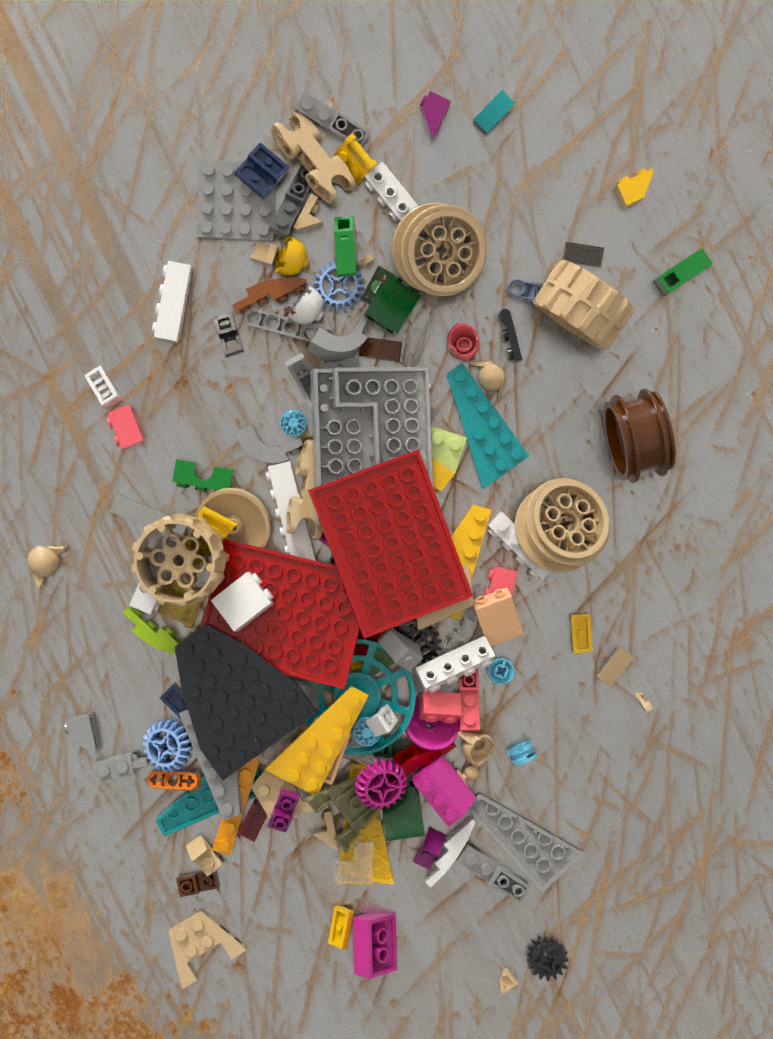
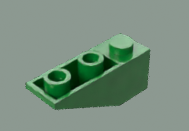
M354 216L335 217L334 238L337 277L356 275L357 230Z
M702 248L657 277L654 281L664 296H666L713 263Z

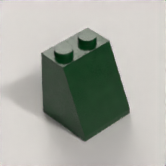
M388 275L365 311L364 316L396 336L421 295L412 286L409 285L407 287L403 285V280L399 277Z
M406 781L407 786L404 787L406 793L400 794L402 800L396 799V805L393 803L389 804V809L386 806L382 808L386 841L425 836L419 790L413 784V781Z

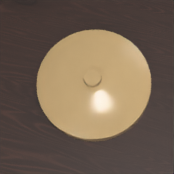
M223 488L208 495L198 507L195 514L197 518L201 509L205 506L238 524L225 539L261 548L266 546L271 534L270 516L264 504L250 492L238 488Z

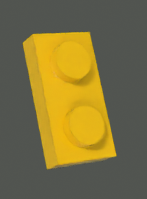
M590 613L571 614L573 653L593 652Z
M340 905L334 907L328 944L340 949H347L353 910Z

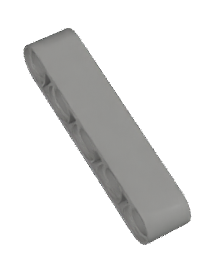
M249 309L244 317L245 322L252 328L310 343L313 337L306 338L304 336V332L307 329H313L316 334L318 329L322 328L336 336L335 332L331 329L313 324L300 325L290 318L258 309ZM253 313L259 315L256 323L249 322V316ZM276 319L277 326L269 328L267 326L268 320ZM290 323L296 325V330L293 333L286 332V326Z

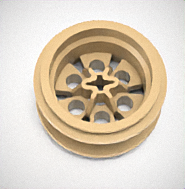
M428 203L413 209L401 220L393 237L392 256L398 273L410 286L435 296H451L467 289L479 277L486 262L487 241L478 220L465 209L443 203ZM444 219H449L447 230L444 227ZM439 227L440 232L437 236H434L435 229ZM422 230L428 236L425 239L419 236ZM458 230V237L453 239L454 231ZM428 244L429 250L423 253V246ZM442 247L441 251H436V248ZM462 248H464V249H463V255H462V258H461V256H460V251H461ZM424 258L425 261L417 266L415 260ZM434 262L436 268L431 272L430 265ZM453 264L454 271L449 273V266ZM441 273L442 279H437L438 275Z
M558 478L545 482L522 501L516 513L515 533L522 551L534 564L547 571L566 573L574 571L592 561L604 550L610 535V518L604 502L592 488L578 480ZM547 500L551 506H548L544 501ZM541 526H547L546 530L543 531ZM562 542H564V550L559 548Z

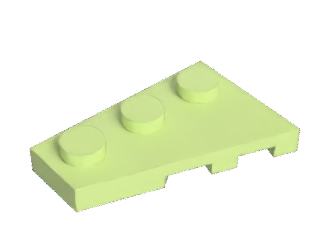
M431 426L432 457L456 473L467 437Z

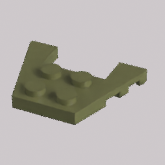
M357 776L305 798L316 814L331 802L338 808L349 826L334 839L345 853L350 849L349 845L353 839H357L362 826L369 822L378 807L372 809L370 806H365L358 798L359 796L355 790V782L358 781ZM368 790V793L374 794L372 790Z

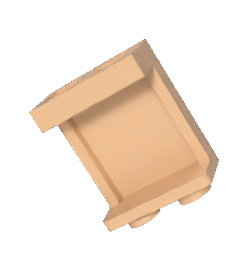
M508 588L498 589L493 593L479 596L473 600V607L483 636L486 637L490 646L524 634Z

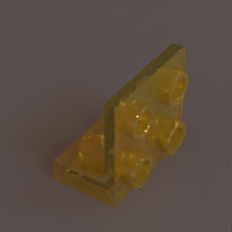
M177 580L171 583L168 588L170 592L180 595L188 592L187 588H182L178 585ZM205 599L182 608L179 605H161L158 612L183 623V626L191 629L195 624Z

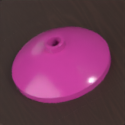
M419 697L415 698L414 712L409 725L405 729L409 739L418 747L430 751L442 750L451 745L458 736L460 720L458 719L457 722L448 724L444 723V721L426 722L419 719ZM426 724L430 725L431 729H427Z

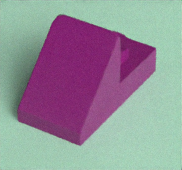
M429 826L413 858V862L430 870L436 857L440 855L447 835Z

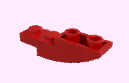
M453 742L445 749L430 751L411 744L395 754L393 758L402 767L407 777L423 765L425 767L440 754L444 756L457 746ZM386 773L387 777L394 778V775Z

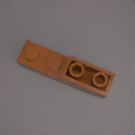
M277 278L264 281L246 288L249 296L232 306L237 314L241 312L243 315L251 309V306L257 303L262 305L269 301L268 297L270 296L274 303L277 301L282 303L289 299L288 295L294 292L299 294L306 290L305 286L308 283L303 278Z

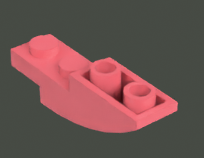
M478 669L470 676L465 677L463 675L459 677L462 713L460 717V731L480 730Z

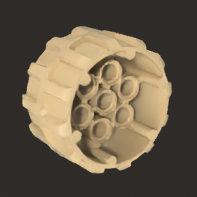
M561 260L556 264L534 299L535 306L553 321L585 342L604 351L613 344L633 315L635 308L626 297L584 268L566 260Z
M186 513L165 516L146 525L143 528L144 533L140 539L133 543L132 550L135 551L134 564L130 566L131 573H136L140 582L139 590L142 593L148 592L155 597L159 605L170 604L179 605L181 608L187 607L209 597L225 579L223 573L225 563L229 561V554L224 551L221 541L224 537L221 532L217 533L208 524V520L203 517L197 518ZM176 524H181L195 531L193 536L186 537L183 540L182 535L173 532L172 529L176 528ZM165 531L166 535L162 540L163 548L150 549L156 535L159 532ZM171 536L175 537L177 540V545L175 547H172L169 544V538ZM202 537L210 548L212 562H210L205 554H200L199 552L203 547ZM190 539L196 542L195 550H191L188 546ZM158 552H162L165 555L163 562L157 559ZM177 555H181L184 558L183 565H179L176 562ZM149 558L152 564L161 568L157 573L158 581L151 571ZM197 558L202 559V568H198L195 565V560ZM166 570L171 572V580H167L164 577ZM204 570L211 572L202 589L200 587L195 588L194 584L198 579L197 573ZM185 573L191 576L189 584L183 580ZM177 580L178 585L182 588H187L188 592L184 593V595L170 592L166 589L168 584Z

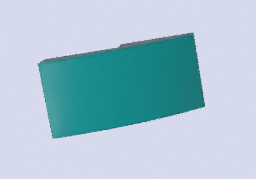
M501 90L474 120L488 133L516 103Z

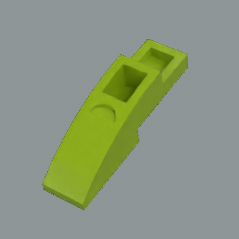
M128 606L122 612L136 625L132 630L136 636L159 650L176 655L175 646L183 640L179 641L175 637L176 633L170 627L165 628L163 626L157 631L155 629L157 627L156 624L150 619L146 620L141 616L143 614L142 611L132 606Z

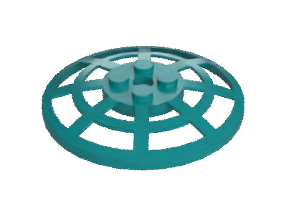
M368 639L357 640V644L369 645L366 656L354 655L353 661H364L361 672L349 673L346 689L307 680L309 685L318 687L317 701L320 711L305 721L307 727L314 722L316 717L319 718L331 706L325 707L324 689L335 692V701L351 686L369 695L357 719L372 717L378 706L383 707L387 704L393 713L398 712L406 715L402 724L389 738L384 739L383 735H380L377 741L378 744L363 748L346 747L344 753L350 755L374 753L394 743L409 725L415 707V687L410 671L401 667L402 669L391 673L384 664L374 659L376 648L386 652L378 642ZM371 664L378 667L386 676L376 681L372 676L368 675ZM406 676L410 691L408 708L397 704L398 689L395 680ZM389 683L392 689V702L381 698L380 688Z

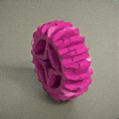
M382 758L377 762L373 759V764L366 763V769L360 768L362 774L356 775L358 781L355 782V790L359 796L358 798L365 806H370L372 809L378 807L380 810H382L383 806H386L389 809V804L393 803L396 805V799L402 800L400 794L406 793L404 787L407 786L405 781L407 777L397 762H392L390 759L384 761ZM386 773L394 775V778L387 777ZM368 790L376 792V795L368 793Z

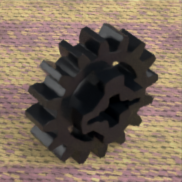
M416 624V628H413L411 625L409 626L411 631L404 630L406 637L415 643H420L421 640L424 641L425 645H421L420 648L423 664L426 663V660L431 661L432 656L438 657L436 651L442 649L438 645L442 643V640L437 638L440 635L438 631L433 633L435 629L433 626L429 629L425 627L422 630H417ZM419 632L417 636L411 637L415 633ZM427 634H430L432 636L434 643L432 641H428Z
M546 937L545 942L539 939L538 945L533 943L534 949H528V953L531 956L527 957V961L531 962L528 964V967L533 969L532 974L534 976L539 974L540 980L543 976H546L547 981L550 980L551 976L556 980V974L563 975L562 968H568L564 962H569L568 957L565 956L568 953L566 949H563V944L557 945L556 939L550 942L548 937ZM545 953L549 956L551 965L545 960Z

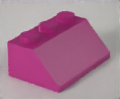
M440 754L411 777L413 784L448 827L462 818L476 799L474 793L443 754Z
M366 913L353 917L354 975L371 979L397 970L396 913Z

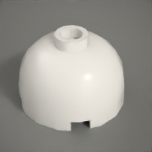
M312 286L307 288L310 292H304L293 307L292 311L295 313L288 315V318L300 325L311 324L314 320L318 322L324 314L322 311L324 306L323 298Z

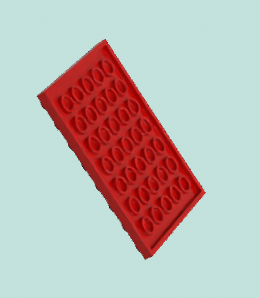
M419 449L308 490L363 638L370 637L473 597Z
M224 539L222 543L224 551L229 554V561L225 563L223 573L225 579L209 596L202 626L209 624L237 641L245 643L286 675L346 689L360 629L337 567ZM245 573H256L262 580L260 585L263 589L267 588L273 595L272 601L275 604L239 632H234L211 600Z

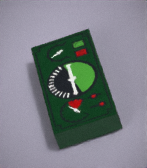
M378 266L360 300L370 305L387 276L392 277L395 274Z

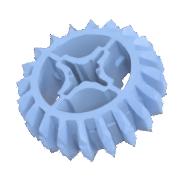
M331 260L332 267L325 263V271L322 268L318 269L322 275L315 274L314 276L319 282H313V286L319 287L316 290L324 299V306L329 303L328 310H331L334 305L336 312H339V306H342L343 311H346L345 305L347 304L352 309L354 307L352 301L357 304L359 303L356 296L363 297V293L358 290L365 289L364 285H359V283L364 282V278H357L361 275V271H357L356 275H351L355 282V288L352 293L346 287V283L351 276L336 278L330 275V273L336 271L335 261ZM325 278L332 285L327 295L323 291ZM343 281L342 287H344V290L340 288L335 290L334 282L340 283ZM337 294H343L348 297L342 301L332 300Z
M172 720L159 721V723L153 724L152 728L147 730L148 734L144 736L146 741L142 745L146 749L143 753L148 754L147 759L151 760L150 766L156 765V770L162 769L163 772H174L177 769L183 768V765L189 762L188 758L192 756L189 752L193 749V747L189 746V743H191L190 739L187 737V732H184L185 727H179V722L173 723ZM162 732H167V735L163 738L159 737ZM173 754L176 755V758L173 761L168 760L169 756Z

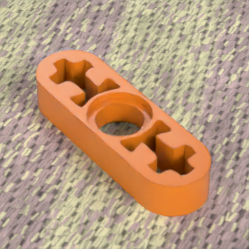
M152 771L147 777V784L154 789L195 791L201 786V778L198 774L191 772ZM176 775L178 783L175 786H171L170 779ZM161 778L164 779V782L155 783L154 779ZM184 780H195L192 784L184 783Z

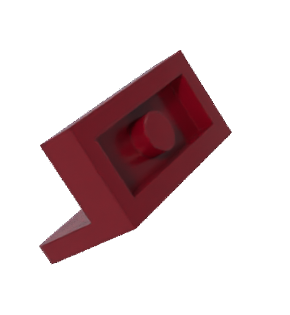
M254 799L236 837L240 838V836H243L255 842L267 818V814L258 799Z

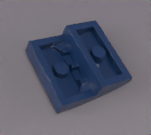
M260 142L248 154L247 159L237 168L234 175L264 200L290 167Z

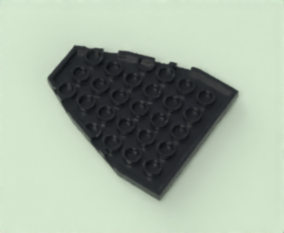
M209 624L203 625L175 646L181 689L200 750L222 781L317 713V710L293 678L288 677L278 667L273 666L245 643L237 641Z

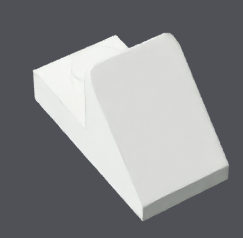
M387 704L365 722L374 736L377 737L390 732L398 719Z

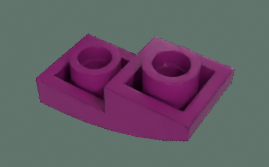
M285 789L280 790L268 823V828L287 832L300 794Z

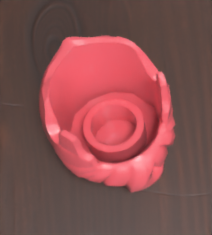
M456 323L447 335V345L453 356L465 361H471L479 350V337L472 326Z

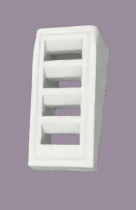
M101 365L84 375L100 404L106 410L122 401L120 394ZM100 374L102 375V377L93 382L92 379ZM104 381L106 382L105 384L97 388L99 384H101ZM106 389H110L106 393L101 394V392L105 391Z

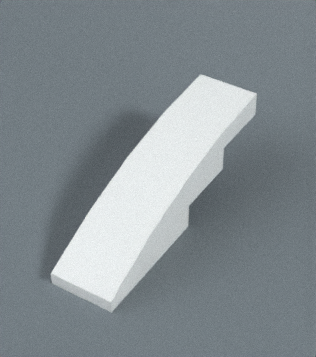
M472 816L445 839L444 846L447 849L436 857L434 862L437 868L425 877V882L430 888L447 872L465 846L475 824Z

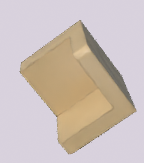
M257 242L250 259L274 267L279 248L273 244L266 245Z

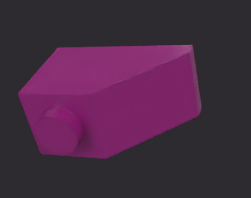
M430 91L428 96L424 95L420 106L422 107L421 113L430 138L435 140L450 107L451 100Z

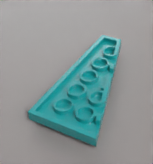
M461 363L446 375L483 490L529 457V455L467 368Z
M259 766L257 768L253 784L262 774ZM205 775L201 778L199 789L186 791L156 818V822L164 837L220 813ZM252 788L248 800L256 797Z

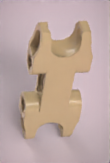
M294 111L289 117L295 131L287 130L279 122L272 126L270 131L278 148L287 158L292 159L295 156L309 172L306 174L308 185L325 202L331 204L338 197L332 183L339 184L348 192L354 188L356 183L348 166L339 156H333L332 158L328 156L318 143L321 139L320 132L301 112Z
M306 440L297 459L295 475L303 477L299 498L291 496L286 513V533L295 534L299 521L306 519L312 526L311 539L319 540L323 530L321 526H316L315 508L308 490L314 488L313 441Z

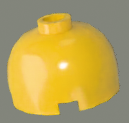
M287 236L283 241L286 243L285 247H280L275 262V268L277 269L275 272L285 276H293L298 274L302 268L305 269L307 267L309 258L306 257L305 245L301 241Z

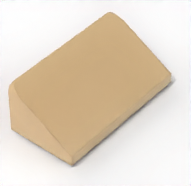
M618 646L596 676L612 687L634 657Z

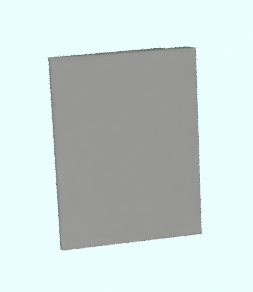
M362 367L310 370L314 488L419 449L433 486L429 367ZM315 511L316 526H321Z

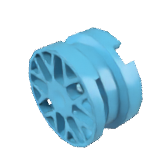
M295 409L288 410L280 419V427L285 434L297 437L306 431L307 419L301 411Z
M496 657L493 664L487 667L489 678L496 684L509 683L514 677V666L505 657Z
M370 717L359 719L354 726V739L361 746H372L380 738V736H374L365 722Z
M532 741L520 743L507 751L508 755L513 759V766L527 763L538 756L532 748Z

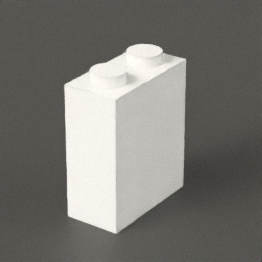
M245 573L211 600L234 632H239L275 604L272 601L273 595L267 588L263 589L260 585L262 580L256 573Z

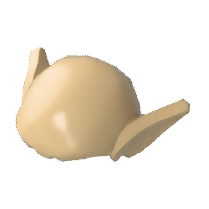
M491 360L471 361L470 365L481 367L478 375L480 384L487 390H498L497 400H501L508 382L506 381L504 371L499 366L492 364Z
M35 546L29 552L27 565L32 570L37 588L40 589L42 587L45 577L51 576L56 571L59 565V555L65 550L63 546Z
M457 732V735L464 740L462 744L464 757L468 762L472 763L471 765L474 768H479L483 762L487 761L494 750L492 738L487 734Z

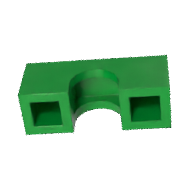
M176 459L172 482H176L177 487L188 489V485L196 486L195 490L206 492L207 489H212L215 492L223 488H232L235 470L214 466L212 476L202 480L196 473L197 463Z

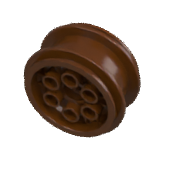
M646 388L639 391L638 399L624 402L619 395L612 396L611 400L604 405L603 419L608 449L619 477L622 480L636 483L640 479V473L654 470L657 475L661 477L666 476L668 470L673 469L675 466L676 448L670 417L661 396L656 391L650 392Z

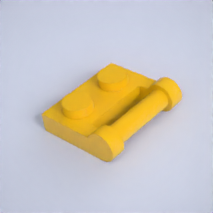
M352 133L344 140L345 142L334 153V156H339L344 161L355 182L359 184L365 179V175L373 170L378 163L369 157L357 142V137Z

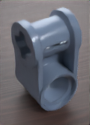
M515 279L507 285L506 293L512 299L534 304V299L543 284ZM513 284L520 287L519 294L512 292L511 286Z

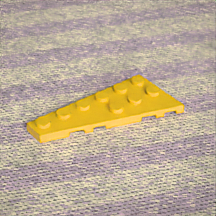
M472 505L451 536L461 564L469 566L471 580L491 513L490 509ZM463 611L449 616V618L460 621Z
M351 686L314 723L282 751L265 770L312 795L319 792L369 695Z
M350 763L349 779L362 774L360 768L366 769V764ZM377 809L369 822L362 826L357 839H353L350 843V849L345 853L340 848L337 878L394 884L379 809ZM345 818L343 822V830L349 826Z

